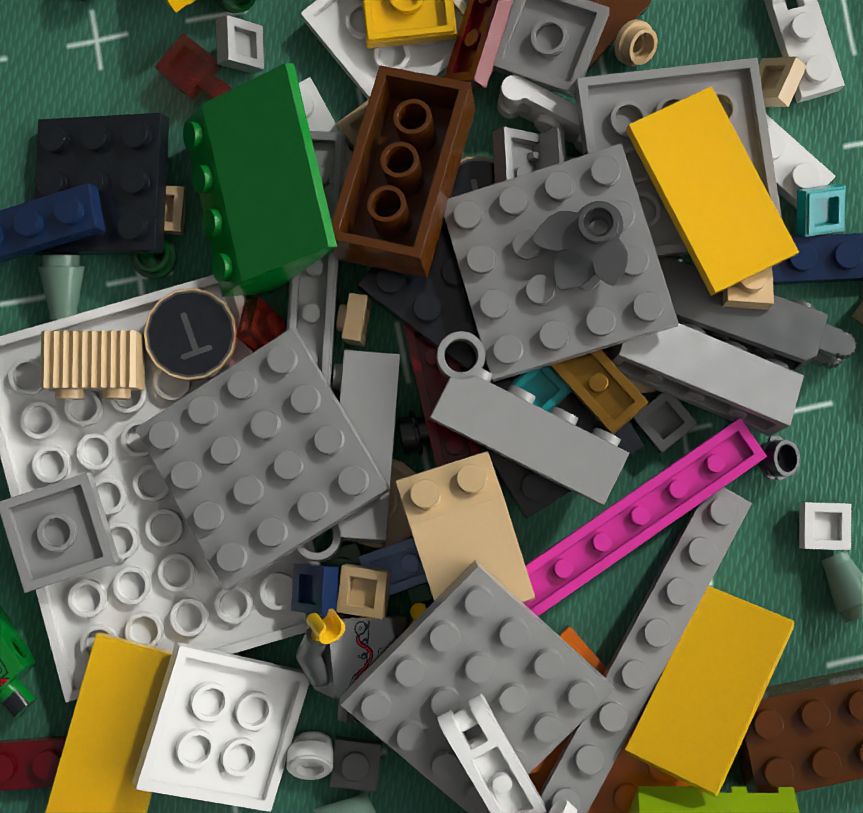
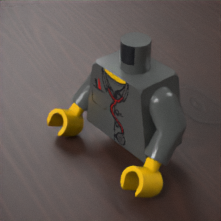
M414 604L410 609V615L413 619L408 620L406 616L388 610L387 616L382 618V620L337 613L333 608L328 610L327 615L305 613L306 633L296 651V659L315 690L332 698H337L336 719L344 722H360L340 705V696L427 609L425 604Z

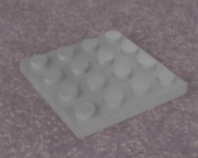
M758 58L580 77L575 80V98L583 153L586 155L622 143L658 257L689 254L625 130L629 124L711 86L782 219Z
M622 143L448 199L444 217L494 382L678 327L679 322ZM595 201H604L612 204L619 210L623 218V232L620 240L628 252L627 268L623 276L614 286L606 284L595 274L590 281L581 287L568 290L559 289L554 276V260L557 253L542 249L533 244L532 239L536 230L549 216L558 211L579 212L582 207ZM595 220L591 223L589 229L592 233L600 235L607 231L608 224L603 220Z
M293 328L135 428L225 591L236 588L391 490L298 332Z
M475 560L340 696V705L466 812L487 813L489 809L439 725L438 716L449 710H452L455 714L469 706L468 700L482 694L525 771L529 774L614 691V688L610 681ZM479 724L464 731L468 741L484 733Z

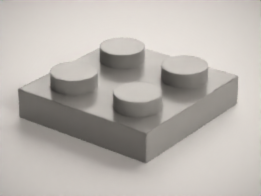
M515 0L507 19L506 29L501 38L493 64V71L508 76H522L545 89L576 99L574 82L577 78L585 77L608 19L609 7L589 0Z
M86 472L0 501V515L24 593L120 562L92 473Z

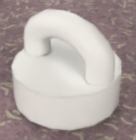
M308 731L293 737L287 753L286 768L289 773L304 780H316L329 775L333 770L334 757L333 741L330 736L323 732Z

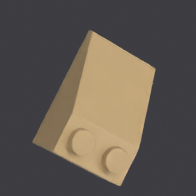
M488 451L396 481L434 601L475 560L523 603L535 599L506 502Z

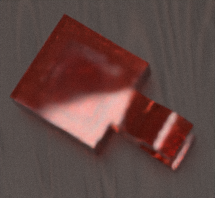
M184 33L155 66L160 75L191 100L200 91L204 92L210 99H213L232 89L215 76L216 72L221 68V65L217 64V59Z

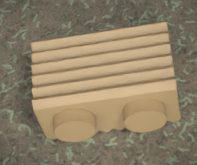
M133 330L41 331L40 388L55 391V399L83 400L84 391H102V399H131V391L145 390L146 349L144 335Z

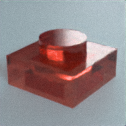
M258 296L244 302L236 337L254 353L285 333L287 323Z

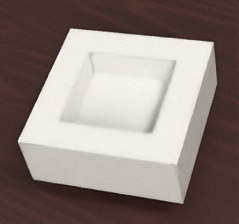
M800 502L799 548L851 550V504Z

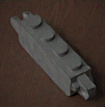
M678 256L658 257L680 324L699 326L706 332V335L723 342L732 341L739 343L747 348V352L763 359L782 361L788 365L789 370L794 372L801 370L808 363L818 366L824 365L825 368L829 367L830 369L836 368L843 362L844 358H849L855 353L854 350L857 349L855 346L857 343L852 334L826 324L828 314L815 310L808 302L787 300L774 295V304L769 310L723 307V291L711 296L696 267L686 264Z

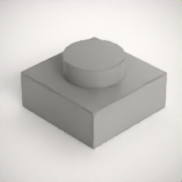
M229 15L217 19V64L251 74L264 70L263 26Z

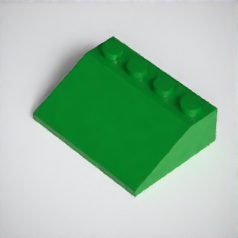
M284 63L201 104L184 123L183 141L191 155L194 169L192 181L194 189L199 193L203 209L202 227L205 235L210 240L213 254L212 272L214 278L219 282L222 297L271 294L337 247L294 63Z

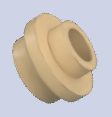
M635 19L627 22L620 29L615 40L614 48L617 59L628 66L647 63L657 49L658 39L656 33L647 22Z

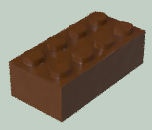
M382 65L379 66L332 219L337 247L333 251L337 259L425 279L428 278L444 222L447 202L452 194L475 113L470 82Z
M863 667L768 686L737 752L744 787L749 792L778 793V787H794L796 793L863 779Z

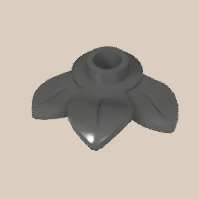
M595 201L588 203L579 212L558 211L549 216L539 226L532 239L533 244L557 253L554 260V276L557 287L561 290L581 287L590 281L595 274L606 284L614 286L621 279L627 268L628 252L620 240L623 232V218L619 210L608 202ZM595 220H603L608 224V229L603 234H594L589 229L591 223Z

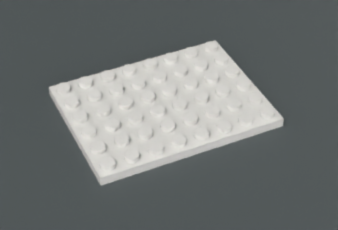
M214 275L0 336V458L11 498L86 472L92 473L120 560L118 563L36 590L65 702L78 699L96 634L100 632L171 652L175 642L229 654L306 632L305 613L291 611L294 563L320 565V562L306 559L296 549L236 588L225 591L135 429L260 349L245 295L222 297L219 282L214 278ZM196 288L213 293L229 306L237 320L239 341L234 355L224 370L209 379L190 382L171 377L154 364L146 350L145 390L131 391V399H102V391H84L83 400L55 399V391L40 388L41 331L133 330L144 335L148 314L156 303L175 290ZM314 539L304 544L305 549L318 553Z

